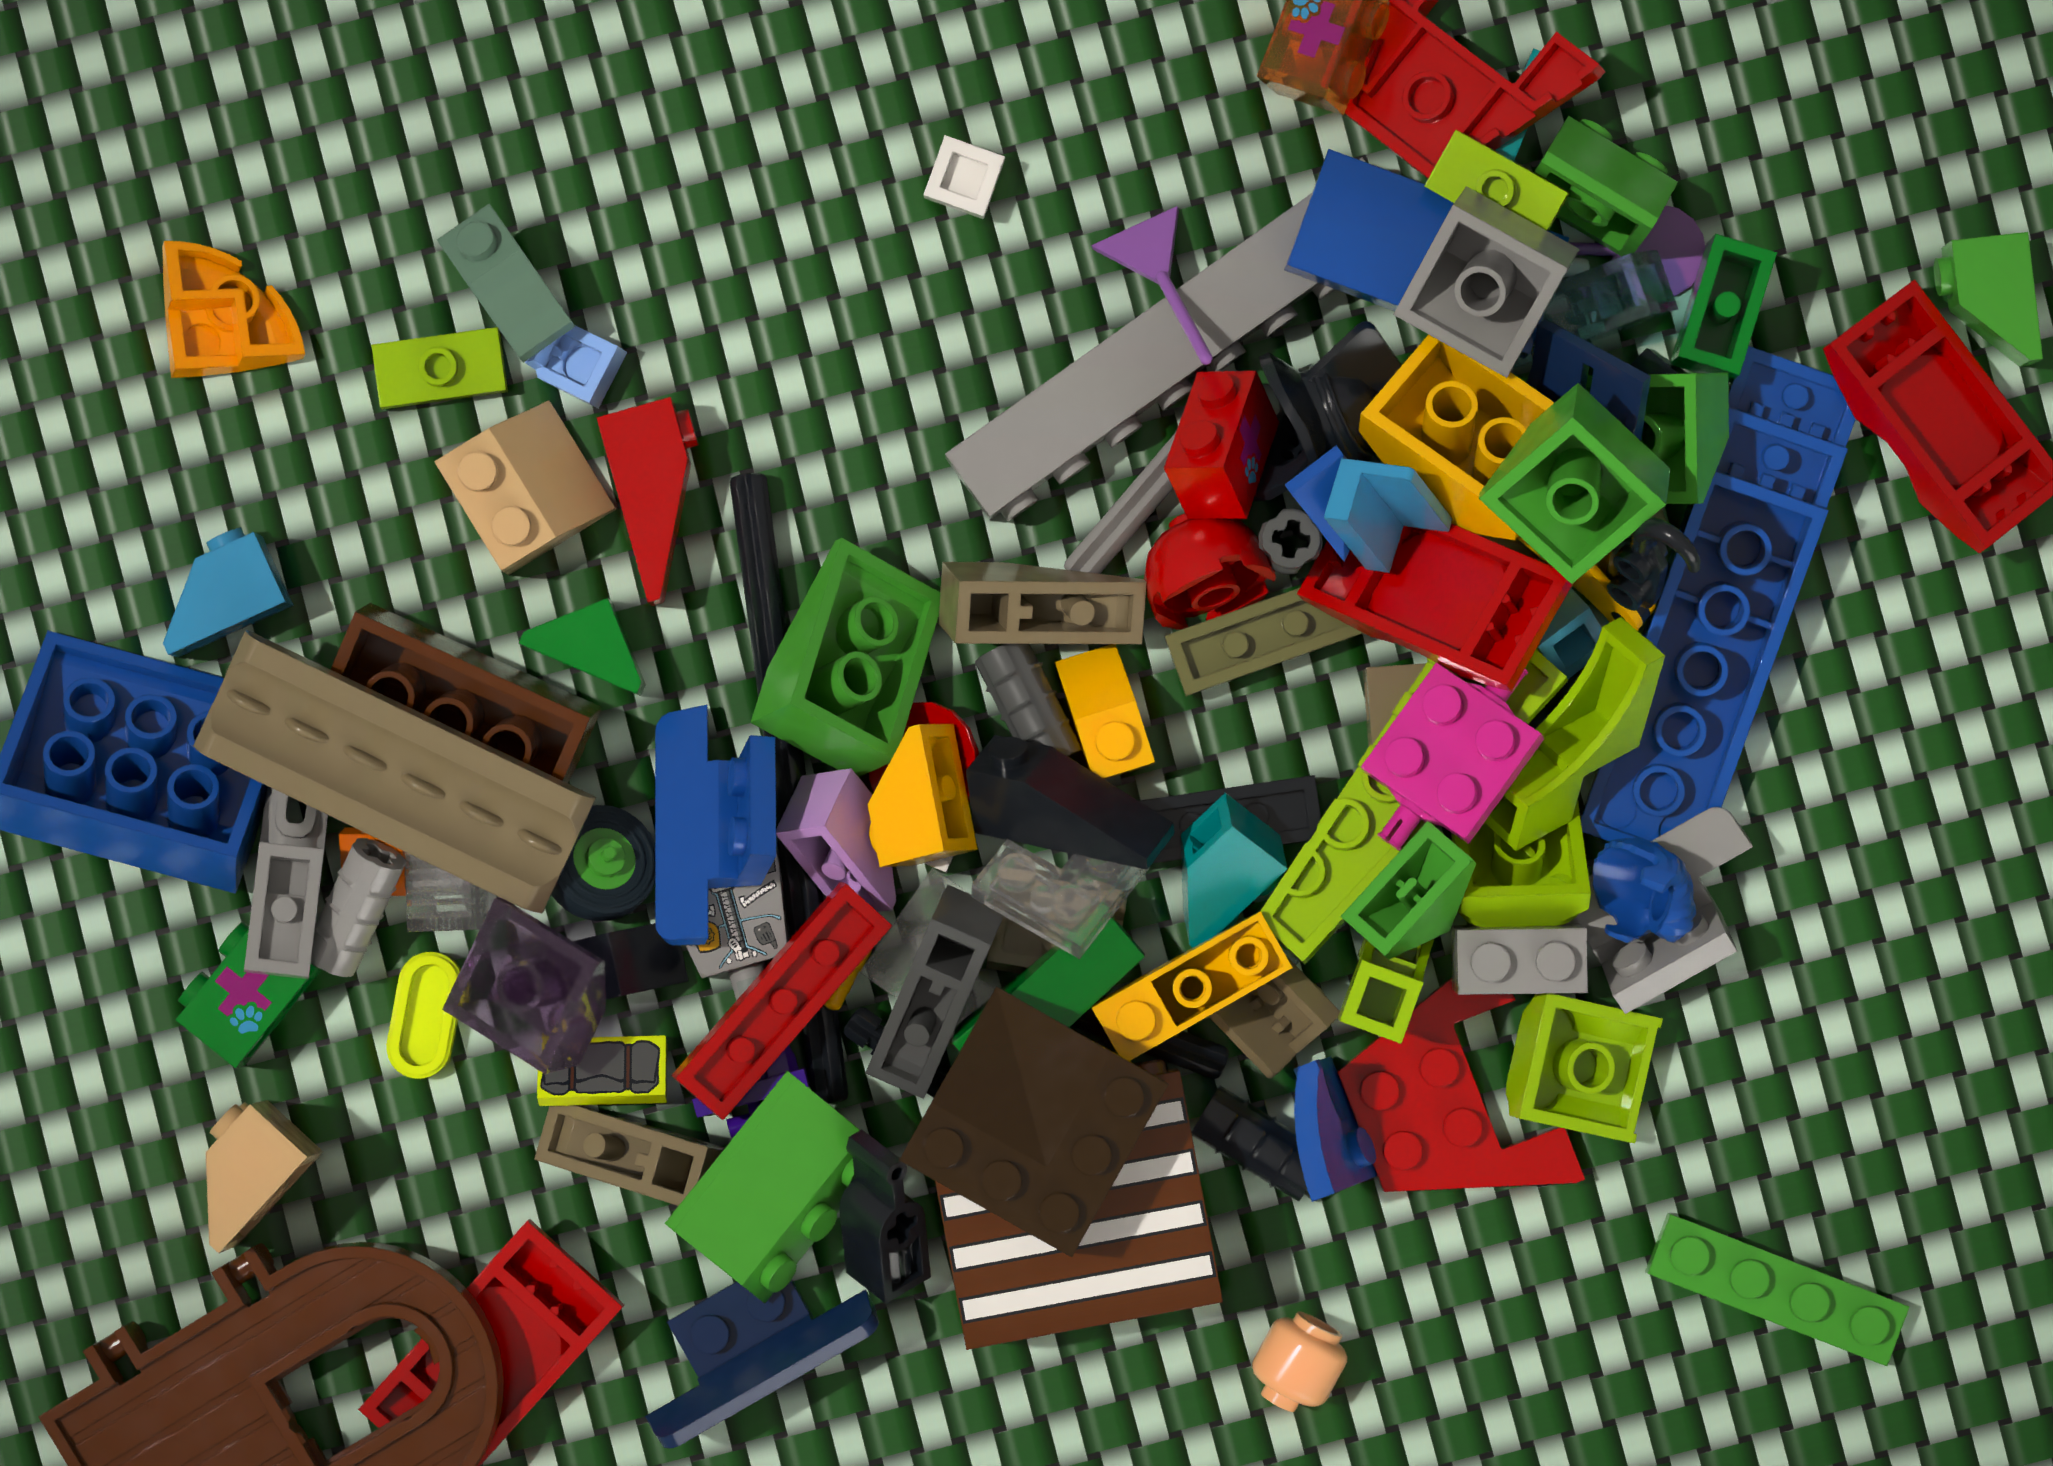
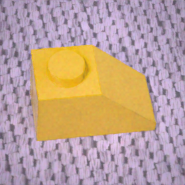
M1110 644L1056 661L1055 666L1080 745L1083 749L1088 770L1106 780L1153 765L1155 763L1153 753L1116 644Z
M918 724L908 727L867 804L871 820L869 837L872 847L877 853L879 867L915 866L978 850L954 724Z

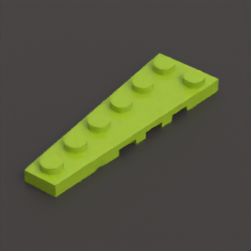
M1537 649L1525 667L1528 674L1524 676L1506 701L1513 714L1527 724L1568 682L1567 676ZM1428 658V662L1408 692L1404 693L1392 711L1393 715L1373 745L1370 744L1357 764L1358 768L1338 798L1333 800L1317 825L1315 833L1304 844L1261 909V913L1275 938L1304 964L1341 927L1345 921L1340 916L1400 852L1377 836L1400 804L1388 788L1364 773L1361 766L1435 665V662ZM1453 673L1465 682L1478 684L1484 688L1486 686L1485 684L1461 677ZM1421 820L1401 848L1411 840L1426 822Z

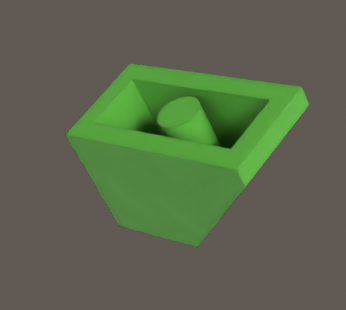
M2028 232L1951 240L1941 248L1942 257L1935 258L1934 280L1938 296L1947 295L1949 312L2019 367L2030 366L2042 360L2043 354Z

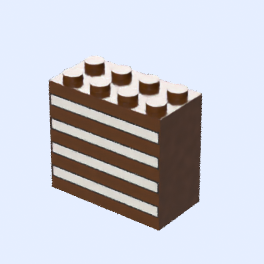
M1163 1058L1134 1063L1166 1081L1169 1085L1073 1257L1066 1255L935 1181L966 1350L1223 1302L1181 1074L1177 1068L1166 1070Z

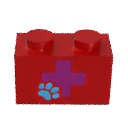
M1256 370L1197 372L1164 466V470L1187 519H1247L1279 425V420Z

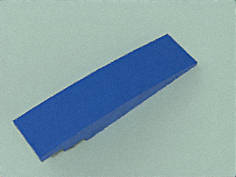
M1750 346L1748 347L1741 373L1729 386V439L1704 502L1687 505L1679 528L1696 547L1701 558V568L1697 573H1691L1684 559L1672 549L1667 562L1668 570L1662 594L1656 601V609L1648 617L1642 634L1665 655V659L1640 745L1596 770L1580 817L1582 832L1607 841L1641 837L1650 842L1711 807H1722L1829 510L1826 508L1848 450L1846 445L1856 420L1833 375Z

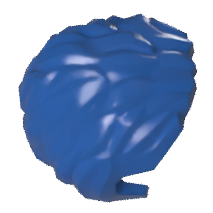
M1641 837L1621 838L1605 843L1604 850L1600 851L1598 857L1594 859L1592 871V886L1599 908L1613 916L1617 925H1606L1605 933L1622 942L1630 943L1652 932L1661 939L1675 943L1684 937L1686 933L1690 932L1694 925L1693 918L1696 916V905L1693 899L1692 878L1685 867V863L1657 842H1649Z

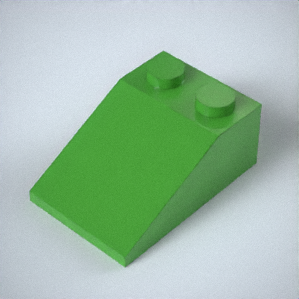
M844 538L836 540L767 668L751 724L837 770L852 768L858 777L889 764L902 740L939 617L940 592Z

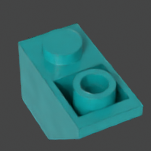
M1224 793L1181 834L1183 914L1189 945L1193 948L1234 926L1239 914L1259 895L1265 896L1273 891L1281 881L1284 872L1288 869L1280 834L1227 793Z

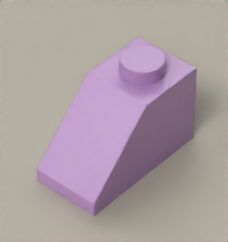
M852 768L801 776L777 826L776 836L826 897L841 881L850 886L877 912L892 910L896 902L892 867H879L877 853L873 849L869 837L871 820L867 804L872 796L871 792Z

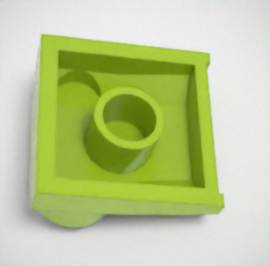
M1578 799L1572 821L1517 851L1507 844L1486 823L1481 826L1469 844L1451 832L1452 842L1476 862L1475 869L1458 909V913L1469 923L1479 927L1557 926L1572 921L1580 913L1589 909L1591 889Z
M1552 993L1535 994L1521 1016L1506 1082L1509 1116L1635 1144L1637 1134H1634L1657 1029L1658 1027L1661 1028L1663 1018L1632 1011L1624 1014L1622 1009Z

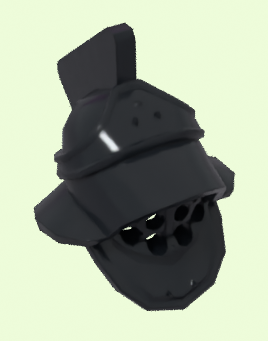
M1367 321L1357 324L1315 365L1310 366L1309 370L1300 372L1269 352L1259 357L1265 376L1279 401L1280 411L1276 415L1279 425L1253 501L1272 500L1288 491L1285 486L1287 482L1336 445L1347 459L1370 462L1374 456H1377L1359 432L1360 414L1402 364L1375 325Z

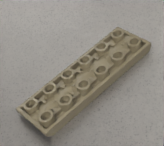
M246 630L241 638L221 687L193 745L201 754L510 903L541 914L546 908L596 799L595 796L249 630Z

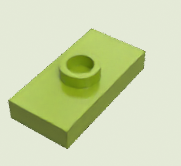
M1455 130L1424 187L1453 203L1467 186L1546 231H1549L1570 194L1565 189L1459 130Z
M498 327L371 345L379 405L382 410L508 392L500 330Z

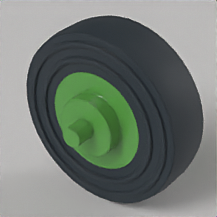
M593 805L552 892L553 898L571 914L591 921L614 920L634 911L649 896L655 884V842L650 832L641 821L623 809L608 805Z

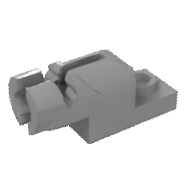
M267 786L244 972L309 979L328 815L306 805L304 821L300 824L290 823L286 819L288 796Z

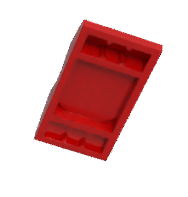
M1915 279L1823 348L1832 374L1854 418L1887 442L1907 470L1919 503L1949 531L1976 552L1981 553L2053 496L2052 458Z
M1451 524L1448 532L1403 526L1390 573L1366 570L1351 550L1344 562L1327 541L1298 590L1297 595L1303 601L1372 638L1408 648L1435 663L1437 662L1461 677L1512 692L1573 584L1548 564Z
M531 1219L525 1222L466 1288L484 1311L493 1329L502 1359L504 1377L500 1419L491 1444L478 1466L484 1463L624 1307V1304ZM423 1339L414 1346L358 1409L378 1428L423 1402L433 1391L439 1377L440 1366L439 1362L433 1363L429 1346Z

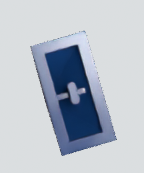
M1336 445L1287 482L1285 486L1345 562L1350 549L1324 519L1341 458L1347 459Z

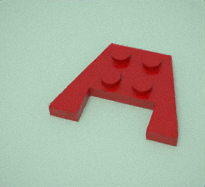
M1387 0L1389 5L1376 36L1371 35L1340 110L1428 179L1455 130H1459L1496 150L1599 80L1606 71L1599 63L1556 32L1515 83H1511L1426 18L1427 14L1439 0Z
M1451 977L1414 1008L1401 1044L1379 1036L1337 1071L1358 1127L1365 1129L1373 1142L1376 1152V1161L1373 1165L1382 1191L1566 1184L1585 1180L1565 1128L1555 1127L1501 1148L1470 1070L1454 1024L1515 1001L1513 994L1458 995L1452 990Z

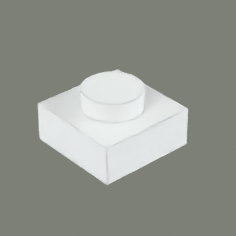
M945 135L923 195L924 198L984 219L1002 170L1005 156Z

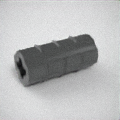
M1296 508L1283 509L1276 518L1263 523L1258 535L1259 548L1269 557L1274 571L1281 574H1297L1303 565L1317 559L1322 548V533L1312 523L1306 512ZM1286 526L1297 527V538L1307 541V548H1298L1293 558L1282 556V545L1272 543V535H1282Z
M1003 644L974 661L987 686L986 692L991 694L1001 714L1000 720L1005 721L1012 737L1051 746L1069 758L1083 750L1070 725L1071 719L1066 717L1056 697L1057 691L1052 689L1042 669L1043 663L1038 661L1030 644Z

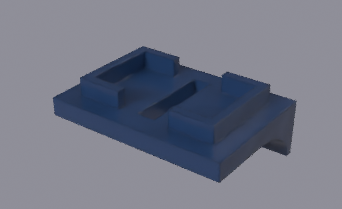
M1547 319L1541 321L1537 325L1533 361L1526 383L1555 403L1577 383L1586 389L1589 366L1592 367L1594 370L1590 394L1641 441L1651 376Z

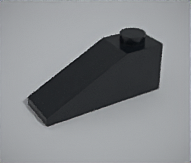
M994 735L966 769L974 833L1146 870H1148L1175 834L1173 822L1051 746L1027 742L1017 737Z

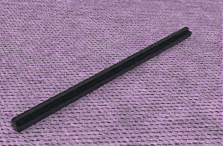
M746 473L732 477L730 489L759 697L767 668L787 632L767 478L761 473ZM763 730V736L775 737L777 829L801 776L806 775L804 754L802 750ZM777 837L791 939L823 902L822 891ZM824 1004L802 1031L810 1089L825 1102L836 1103L847 1099L849 1093L838 1010L828 1009Z

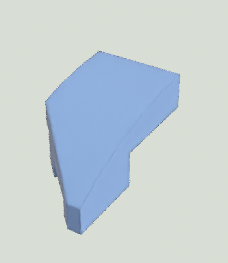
M575 326L529 358L525 363L535 369L537 378L599 409L627 352L619 346Z

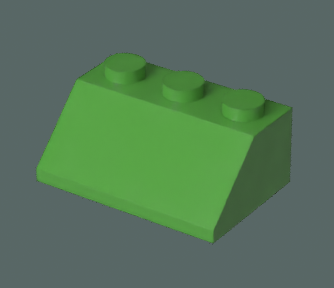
M786 1071L664 1224L763 1303H766L773 1293L782 1290L792 1280L796 1272L797 1263L812 1244L823 1239L835 1225L844 1190L855 1179L853 1157L847 1152V1142L849 1136L860 1131V1129L790 1072Z

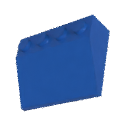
M47 631L0 753V830L236 894L259 827L265 805L267 785L204 756L193 747L224 678Z

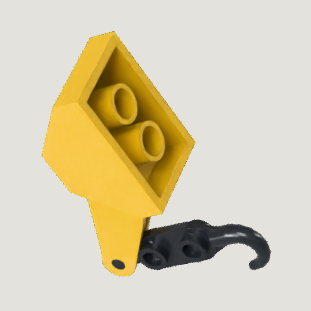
M1428 334L1360 414L1359 432L1383 464L1413 468L1452 517L1451 524L1474 534L1516 540L1517 538L1546 564L1550 565L1479 499V494L1529 425L1553 405L1554 402L1510 372L1506 378ZM1651 517L1577 579L1572 586L1583 594L1609 622L1622 617L1638 631L1656 609L1655 603L1662 594L1668 570V563L1665 559L1668 551L1665 545L1675 550L1684 559L1691 573H1697L1700 570L1701 558L1693 543L1678 528L1660 518Z

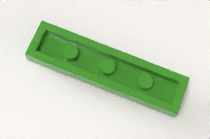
M1670 1213L1666 1215L1645 1273L1884 1366H1887L1910 1308L1905 1304Z

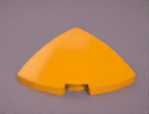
M164 241L162 245L163 286L171 378L242 372L285 364L304 358L305 350L297 322L281 295L272 285L266 286L263 292L257 285L239 272L242 261L230 254L196 243Z

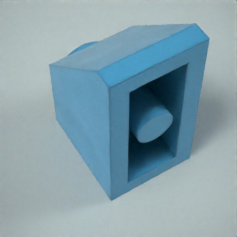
M240 527L220 534L206 542L210 552L195 558L164 638L163 645L168 655L177 658L294 606L263 536L255 532L245 535Z

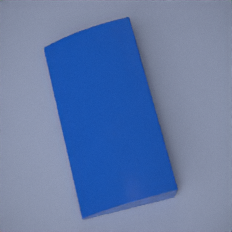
M1328 149L1284 271L1395 311L1454 203L1424 187L1425 184ZM1550 230L1548 231L1566 242L1569 241V237L1558 234ZM1537 326L1520 354V358L1525 359L1530 355L1536 339Z

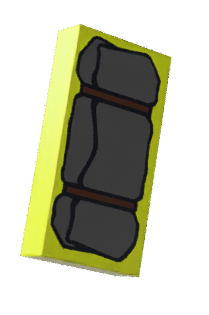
M666 1035L538 1038L537 1100L539 1106L667 1103Z

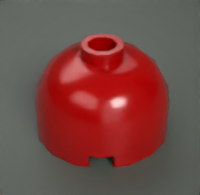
M1185 513L1174 518L1169 523V529L1156 540L1148 552L1144 580L1147 582V598L1155 619L1162 627L1176 630L1188 628L1185 619L1188 617H1196L1207 613V621L1258 603L1269 593L1265 580L1267 578L1273 582L1276 580V574L1269 557L1259 548L1257 535L1238 519H1187Z

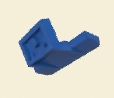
M707 704L669 712L660 718L655 730L656 930L670 945H705L708 940V889L761 885L776 858L775 737L750 735L739 758L732 757L731 760L708 761Z

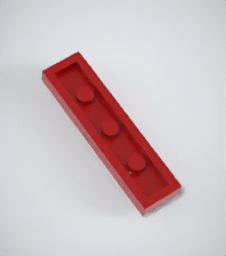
M840 881L671 1076L718 1118L724 1120L893 925L850 886Z

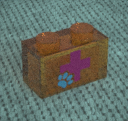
M1286 0L1257 77L1278 95L1344 115L1349 100L1354 99L1363 86L1366 74L1364 62L1373 40H1377L1383 34L1389 17V0Z

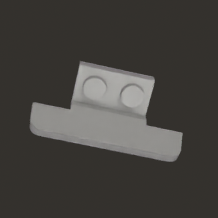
M1711 807L1650 841L1657 842L1667 851L1679 857L1685 863V867L1691 875L1693 882V899L1696 905V916L1693 918L1694 925L1690 932L1686 933L1684 937L1675 943L1661 939L1652 932L1630 943H1625L1608 936L1605 933V926L1617 925L1613 916L1599 908L1592 886L1593 874L1589 876L1591 889L1589 909L1580 913L1575 919L1566 924L1579 923L1587 928V942L1600 961L1612 995L1624 1014L1737 952L1724 917L1700 878L1753 847L1749 837L1734 816L1725 808Z

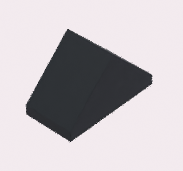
M655 923L550 946L564 1009L689 982L682 946L668 944L658 934Z

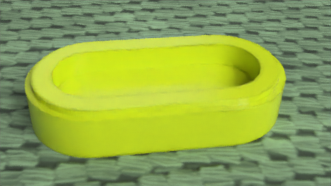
M423 952L417 954L405 963L399 974L386 1050L392 1066L399 1073L410 1078L422 1079L439 1073L447 1065L452 1054L464 990V977L459 965L451 957L443 953Z

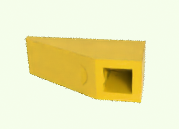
M1260 911L1098 1000L1091 1008L1117 1054L1131 1061L1293 967Z

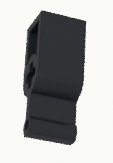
M861 1129L849 1136L846 1146L847 1152L853 1157L855 1179L844 1190L839 1208L845 1268L848 1275L887 1304L931 1277L926 1219L923 1207L904 1193L903 1178L907 1172L906 1164L899 1161L900 1158Z

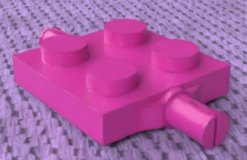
M1437 662L1361 766L1364 773L1388 788L1400 804L1382 831L1377 834L1379 838L1400 851L1418 823L1423 820L1424 822L1443 826L1468 844L1471 842L1544 740L1540 732L1516 717L1506 703L1524 676L1528 674L1526 669H1524L1511 692L1488 685L1484 688L1478 684L1465 682Z

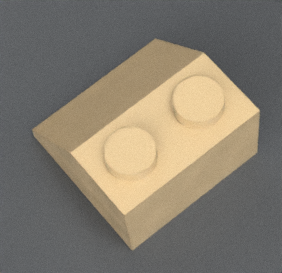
M550 400L489 427L434 461L500 570L508 576L616 510V507Z
M268 1100L249 1105L246 1102L240 1106L235 1104L219 1119L209 1132L217 1139L206 1151L209 1245L218 1253L238 1246L323 1153L313 1141Z

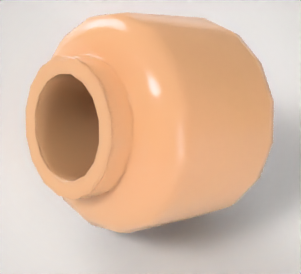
M1300 1311L1296 1313L1294 1319L1284 1317L1275 1320L1252 1362L1255 1376L1265 1384L1261 1395L1276 1406L1290 1412H1295L1299 1404L1309 1407L1324 1404L1347 1363L1346 1352L1339 1344L1343 1337L1342 1334L1322 1320Z

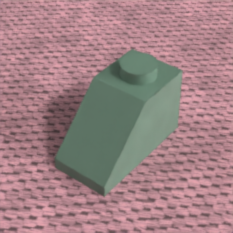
M487 204L437 239L471 291L523 363L575 327L490 204Z

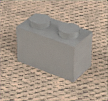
M1579 923L1530 927H1479L1476 925H1452L1451 927L1452 990L1458 995L1588 993L1587 928Z

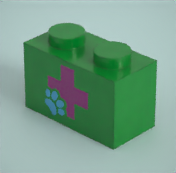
M1715 234L1706 243L1669 363L1670 365L1696 373H1728L1729 383L1740 375L1777 252L1719 234Z
M241 922L230 933L219 948L218 952L226 958L209 977L202 971L184 990L178 1002L185 1008L176 1018L178 1023L234 1068L245 1067L323 970L311 963L309 979L244 972L249 926L244 922Z

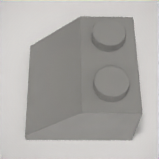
M1466 186L1452 205L1393 315L1507 378L1580 249Z

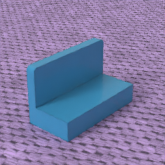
M1341 458L1324 514V519L1366 570L1390 573L1403 526L1448 532L1452 522V517L1413 468Z

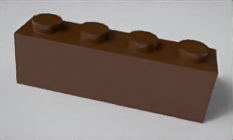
M372 603L355 611L330 669L566 783L569 782L578 765L602 707Z

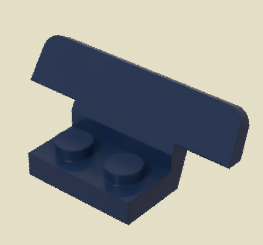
M793 1280L782 1290L773 1293L766 1303H763L736 1281L667 1321L697 1374L699 1385L645 1417L664 1448L678 1447L868 1338L879 1325L875 1304L865 1289L814 1319Z

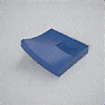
M1332 1057L1318 1059L1293 1069L1297 1077L1294 1104L1295 1134L1302 1172L1311 1201H1316L1376 1177L1377 1173L1373 1165L1376 1161V1152L1373 1142L1366 1130L1358 1127Z

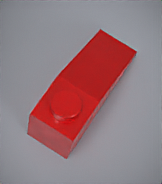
M671 397L596 417L647 603L651 606L662 604L665 601L691 469V460L687 449L698 446L689 409L677 412Z

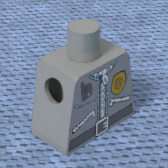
M776 850V858L761 885L708 889V940L705 945H686L701 978L728 971L736 1001L766 967L765 961L773 959L789 941L779 851Z

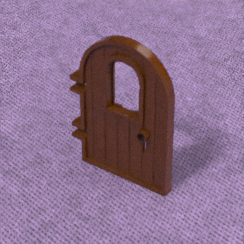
M355 1242L329 1246L308 1253L277 1271L271 1253L264 1244L259 1243L211 1272L227 1298V1302L150 1349L146 1345V1338L142 1329L136 1322L131 1321L114 1331V1333L83 1350L99 1380L38 1416L68 1466H478L491 1444L500 1419L504 1390L503 1366L493 1329L478 1302L458 1279L432 1260L398 1246L382 1243ZM257 1276L264 1290L270 1294L252 1305L250 1302L252 1300L242 1284ZM395 1318L413 1323L418 1327L413 1331L428 1344L433 1363L439 1362V1377L433 1391L420 1404L327 1459L314 1437L309 1439L304 1429L297 1424L296 1416L289 1406L293 1402L279 1380L374 1322ZM128 1354L137 1370L140 1369L141 1373L124 1383L122 1381L124 1378L114 1362Z

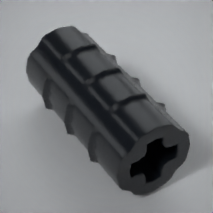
M1220 1085L1192 1129V1136L1213 1148L1215 1154L1221 1153L1242 1166L1243 1171L1248 1170L1268 1182L1270 1188L1276 1187L1299 1202L1307 1191L1299 1159L1295 1131L1277 1121L1276 1116L1271 1117L1251 1105L1249 1099L1243 1100Z

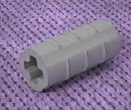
M358 838L353 843L343 867L338 871L339 875L330 895L325 898L326 904L318 922L315 923L311 963L314 966L332 975L341 977H352L355 971H357L367 951V947L372 944L371 939L377 925H379V921L384 917L383 912L392 893L397 890L395 886L406 864L404 857L395 849L368 838Z

